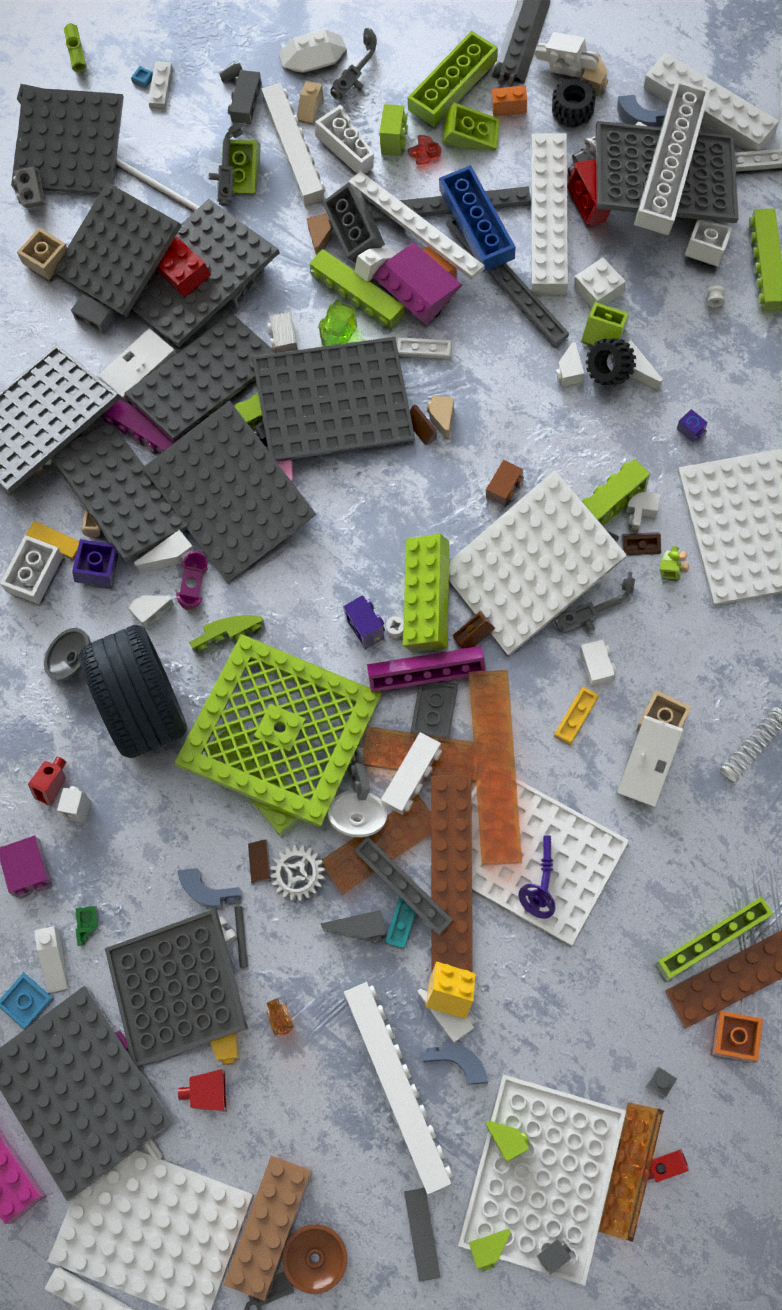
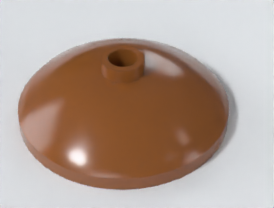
M312 1224L298 1229L287 1240L283 1250L282 1265L284 1273L289 1282L302 1292L319 1294L332 1289L342 1279L347 1267V1250L343 1240L333 1229L324 1225ZM313 1254L319 1255L318 1262L311 1260Z

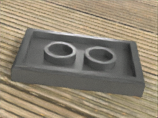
M439 681L419 685L410 735L418 736L421 732L433 739L449 741L458 684Z

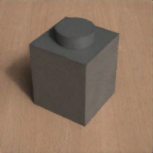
M658 1067L645 1087L664 1099L677 1078Z
M556 1239L536 1257L551 1275L571 1259L569 1255L571 1249L564 1240L559 1242Z

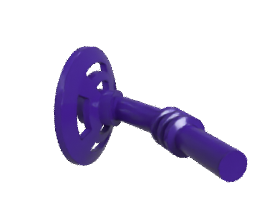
M550 835L543 836V859H541V862H543L541 863L543 874L541 886L525 884L518 893L520 903L524 909L531 915L541 919L550 918L556 909L554 899L548 892L551 871H553V868H551L553 867V863H551L553 859H551ZM528 888H537L532 891L528 890ZM547 906L549 908V911H539L540 907L544 908Z

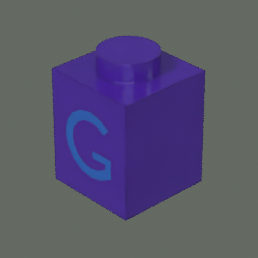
M690 409L679 420L677 430L691 442H694L706 434L708 422Z

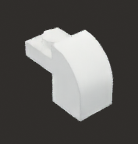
M641 492L630 499L626 514L630 515L628 525H632L631 532H639L641 516L656 518L660 494Z

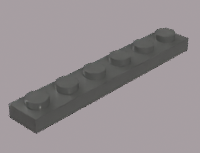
M367 836L354 850L438 935L441 936L454 922L370 837Z

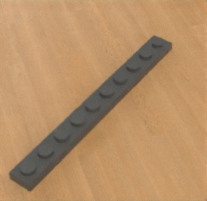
M529 186L485 191L495 209L531 205ZM442 196L399 200L420 217L452 214ZM372 203L367 204L375 222L393 220Z
M454 217L446 222L447 227L474 256ZM506 263L487 270L554 346L569 337V332Z

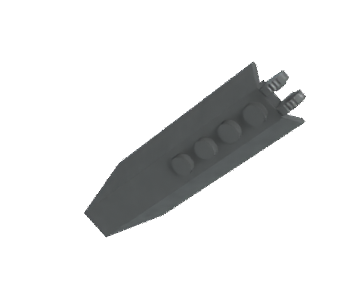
M517 0L492 76L500 74L498 79L499 85L503 84L505 77H509L508 87H513L514 81L517 78L525 83L550 6V0Z

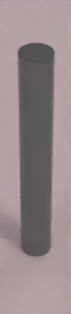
M236 906L234 910L240 968L248 967L243 909L242 906Z

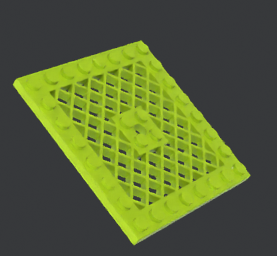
M241 634L182 746L174 766L321 828L382 693L379 691L371 692V688ZM259 666L261 672L252 674L250 668ZM246 670L248 676L241 678ZM276 673L278 680L270 682L267 675ZM263 677L266 683L257 686L255 679ZM294 680L296 687L287 689L285 683ZM251 681L253 688L244 690L242 684ZM281 684L283 691L275 694L272 687ZM238 685L240 692L233 694ZM312 688L314 694L305 697L303 690ZM268 689L271 695L262 698L259 691ZM299 692L301 699L292 701L290 694ZM256 693L258 699L249 702L247 695ZM329 695L332 702L323 704L321 697ZM286 696L288 703L279 705L277 699ZM243 697L245 704L236 706L233 700ZM316 699L319 706L310 709L308 702ZM273 700L275 705L269 704L268 708L266 709L264 703ZM230 702L232 708L225 710ZM347 702L349 710L341 712L338 705ZM304 704L306 710L297 713L295 706ZM260 705L263 711L254 714L251 707ZM334 707L337 714L328 716L325 709ZM291 708L292 712H289L285 709ZM247 709L250 716L240 718L238 712ZM321 711L324 718L315 721L313 713ZM234 713L237 720L227 722L225 716ZM309 715L311 722L304 724L306 720L304 716ZM350 715L346 723L343 717ZM263 717L258 725L256 719ZM220 718H222L224 724L217 726ZM339 719L342 725L333 728L331 721ZM252 721L254 728L245 730L243 723ZM327 723L329 730L320 732L318 725ZM239 725L242 732L232 735L230 728ZM282 725L285 727V731L277 732L274 727ZM314 727L316 734L308 737L305 730ZM226 729L228 736L219 739L217 732ZM343 731L338 740L336 733ZM300 732H301V733H302V736H303V739L297 740V738H298V736H299V734H300ZM212 734H213V735H214V738H215V741L209 742V740H210V738H211V736H212ZM254 734L256 741L250 742L248 735ZM332 735L334 742L325 744L323 737ZM244 737L247 744L237 747L235 740ZM319 739L321 746L313 749L310 742ZM231 741L233 749L224 751L221 744ZM306 743L308 751L299 753L297 746ZM262 745L265 752L255 755L253 747ZM267 745H269V746H271V747H274V748L268 750ZM218 746L220 753L211 756L208 749ZM335 747L332 755L330 756L328 749ZM293 748L296 755L287 758L285 753L290 754ZM249 749L251 756L242 759L240 752ZM324 751L326 758L318 761L315 754ZM280 752L282 760L273 762L271 755ZM236 753L238 761L229 763L226 756ZM311 755L314 763L304 765L302 758ZM267 757L270 764L260 767L258 759ZM223 758L224 763L217 761V759ZM298 760L301 767L292 770L289 763ZM254 761L256 768L247 771L244 764ZM285 764L287 772L278 774L276 767ZM327 764L324 772H322L320 766ZM241 766L242 771L234 767ZM316 767L319 775L310 778L307 770ZM272 769L274 776L265 779L263 771ZM303 772L306 779L297 782L294 775ZM259 773L261 779L252 775ZM290 776L293 784L284 787L281 779ZM320 780L315 789L312 782ZM277 781L279 787L271 783ZM308 784L311 792L302 794L299 787ZM295 789L297 794L292 793L289 790Z

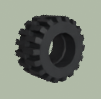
M580 78L562 80V83L559 82L557 87L554 88L552 98L553 116L558 118L560 123L564 122V125L571 124V126H574V124H577L579 126L582 125V122H588V119H591L594 113L595 89L592 88L590 83L587 84L586 80L582 81ZM568 101H578L579 103H570Z
M618 338L600 339V341L594 343L595 346L589 348L590 352L586 355L588 357V360H586L588 368L586 369L587 372L591 373L589 375L590 378H595L594 382L600 383V385H617L624 383L625 380H629V375H633V367H636V363H634L636 355H633L634 349L629 348L630 344L625 342V340ZM610 353L613 354L615 359L612 371H610L607 365V358Z

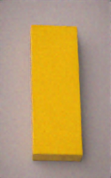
M33 521L25 534L26 536L58 547L64 556L72 560L75 559L79 545L78 540L37 521Z
M582 686L557 728L554 737L571 746L597 702L599 695Z

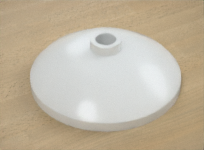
M347 791L333 799L328 810V820L337 831L344 835L366 837L377 833L384 827L387 821V808L382 805L380 798L371 793L368 794L366 800L358 801L357 794L354 791Z

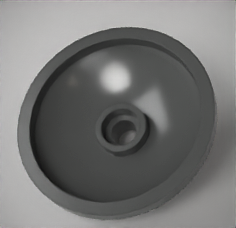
M71 628L59 634L52 641L44 658V670L51 679L64 681L72 678L82 670L79 653L83 646L91 643L85 631L79 628Z

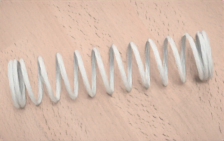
M773 707L771 712L768 713V718H764L763 723L758 724V729L753 730V735H749L748 740L743 741V746L738 747L739 752H734L733 757L728 759L729 763L723 764L720 770L725 777L733 782H738L739 777L737 774L743 776L742 771L730 763V759H734L743 769L748 770V767L742 761L736 759L735 753L740 754L745 761L753 764V761L748 756L741 753L740 748H745L752 757L758 758L754 751L745 746V742H750L758 752L763 753L762 748L750 740V736H754L761 745L768 747V744L762 738L755 735L756 730L760 731L767 740L773 741L768 733L760 729V725H764L770 733L778 736L777 731L765 724L764 721L769 719L777 729L782 730V726L769 716L772 713L778 721L782 722L781 709Z

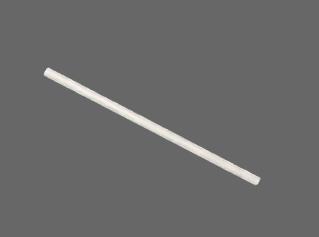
M116 159L118 167L189 209L196 211L200 207L122 160Z

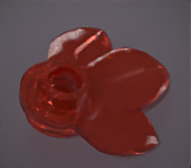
M418 135L419 145L407 149L409 155L416 158V164L421 165L429 163L431 159L438 158L442 153L439 144L433 142L431 137L425 135Z

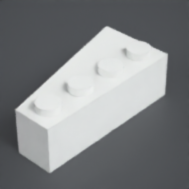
M341 105L315 121V136L354 172L358 174L361 171L365 174L373 169L374 153L365 140L360 137L359 131L352 125L351 119L344 113Z

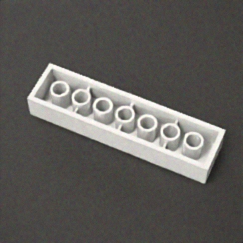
M667 53L645 75L644 89L668 104L676 80L710 90L701 124L717 134L734 136V144L747 152L762 150L776 134L779 120Z

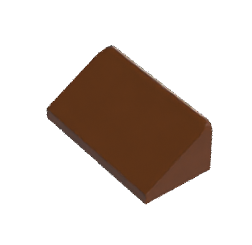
M414 404L410 409L413 430L424 445H428L436 440V429L419 407Z
M659 532L622 534L623 551L626 554L661 553V534Z
M479 611L452 636L460 648H471L481 642L495 627L485 614Z
M267 839L249 843L251 883L271 881Z

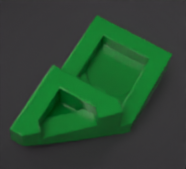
M97 906L75 908L77 946H81L98 927Z

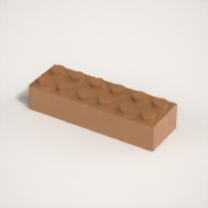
M274 1156L270 1157L226 1276L225 1286L267 1302L282 1260L285 1244L290 1238L313 1174L311 1170Z

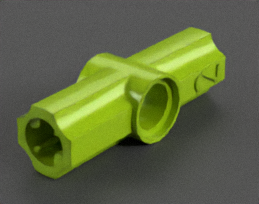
M68 23L63 30L73 71L83 72L87 67L78 26Z

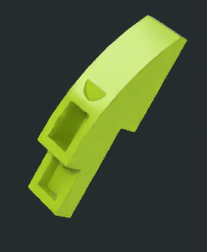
M240 615L219 619L202 626L205 634L190 641L189 644L194 652L197 650L201 652L208 648V644L224 640L227 634L231 641L234 639L238 641L241 634L245 635V633L251 630L255 632L261 629L264 619L262 616Z

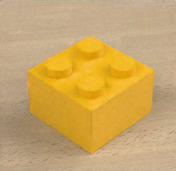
M436 961L429 978L426 1007L466 1019L474 999L476 973Z

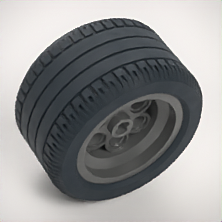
M131 625L126 629L115 632V634H110L82 647L79 653V661L84 677L101 718L122 756L135 758L152 749L170 743L173 739L177 740L184 736L188 729L184 715L155 647L143 626Z

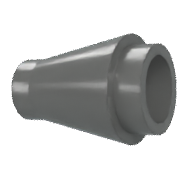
M233 61L218 73L223 82L236 78V76H239L240 70L243 69L239 61Z

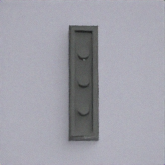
M425 1188L404 1191L419 1282L441 1278Z

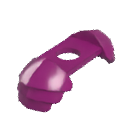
M199 551L188 553L181 564V567L184 568L181 589L180 592H176L178 603L185 610L197 607L203 599L199 597L203 572L208 571V561L206 556ZM187 579H195L197 585L194 588L188 587L186 584Z

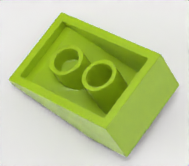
M454 102L445 114L442 142L457 148L496 150L500 119Z
M230 140L229 166L233 167L234 182H232V190H234V193H256L261 144L257 140Z

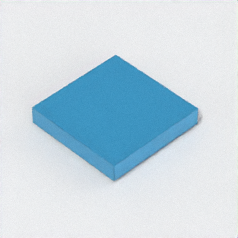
M23 972L0 998V1009L25 1030L36 1021L54 998Z

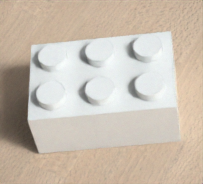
M25 535L0 585L7 593L40 604L63 558V554L58 547Z

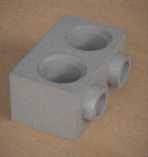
M33 166L14 171L15 176L13 180L18 188L19 194H17L19 204L25 208L46 204L39 169ZM29 175V181L24 183V178ZM29 193H33L31 200H28Z

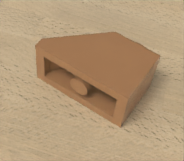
M327 213L306 218L316 255L322 249H325L332 239L331 230H334L331 221L328 220Z

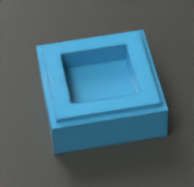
M139 66L132 75L131 81L146 88L152 80L153 72Z

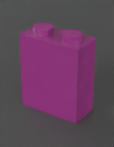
M35 835L0 847V862L9 894L17 898L23 897L29 891H40L47 888V885L52 884L40 839Z

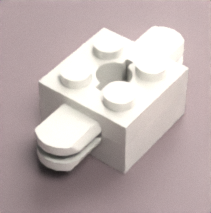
M553 32L548 44L539 43L534 52L538 60L549 62L551 72L582 78L586 69L595 70L600 61L598 53L587 51L585 37Z

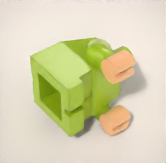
M673 546L671 551H666L661 559L659 569L661 577L664 579L681 580L680 570L685 572L689 570L688 562L681 564V561L686 560L687 553L685 551L679 553V548Z

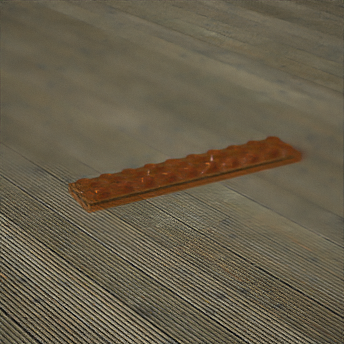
M508 670L469 672L481 864L522 863Z

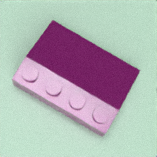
M414 242L383 263L372 276L426 326L462 286L458 280Z

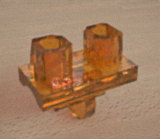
M278 998L267 1002L269 1010L266 1012L275 1036L290 1033L294 1025L286 1004H280Z

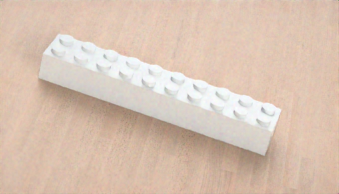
M676 80L634 225L669 235L676 217L710 90Z
M567 133L532 134L531 291L534 295H567Z
M365 982L345 991L346 999L427 1195L452 1185L450 1180L454 1179L449 1166L444 1167L442 1159L445 1158L441 1146H436L433 1139L437 1138L432 1125L427 1126L425 1119L428 1118L423 1104L418 1105L416 1099L420 1096L415 1084L410 1085L408 1081L411 1078L407 1065H402L400 1059L403 1058L398 1044L393 1045L392 1039L395 1037L390 1025L385 1026L383 1020L387 1018L382 1006H377L375 1002L379 999L373 985L369 987L368 983Z

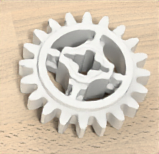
M294 845L293 851L286 847V854L279 852L281 859H274L277 866H271V869L275 870L276 873L270 875V877L276 879L272 885L279 886L277 892L281 893L284 891L283 897L287 898L290 895V900L292 901L296 899V896L299 901H303V895L310 899V892L317 894L318 892L315 887H323L319 880L326 879L321 875L326 869L320 867L324 861L317 860L320 855L318 853L313 854V849L311 848L306 852V846L304 845L301 846L300 850L298 846ZM302 857L301 861L295 864L288 863L294 858ZM309 862L311 863L313 869L312 876L308 873ZM292 869L299 870L305 877L298 876ZM284 870L288 873V884H286L284 879ZM301 882L308 883L303 888L294 889L295 886Z

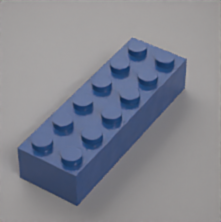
M467 166L440 177L439 191L475 258L484 264L485 270L483 272L514 260L516 246L472 166Z

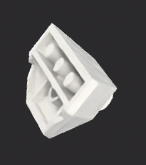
M323 29L292 38L281 50L279 57L283 69L305 73L336 64L342 55L347 52V48L341 35Z

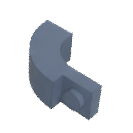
M635 95L618 96L617 111L626 124L636 125L639 121L649 127H662L667 110L651 111L644 109L637 103Z
M198 868L178 870L179 880L184 890L194 901L204 907L223 909V901L225 903L238 902L237 899H243L242 890L239 887L219 890L206 887L202 882L201 872Z
M442 1042L443 1051H439V1047L426 1048V1052H422L423 1063L450 1061L460 1066L465 1073L467 1085L488 1083L486 1071L479 1058L471 1050L460 1044Z

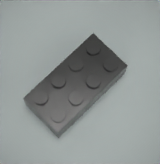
M348 182L322 202L347 258L356 263L357 256L368 249L381 248L385 245L360 189L352 183Z

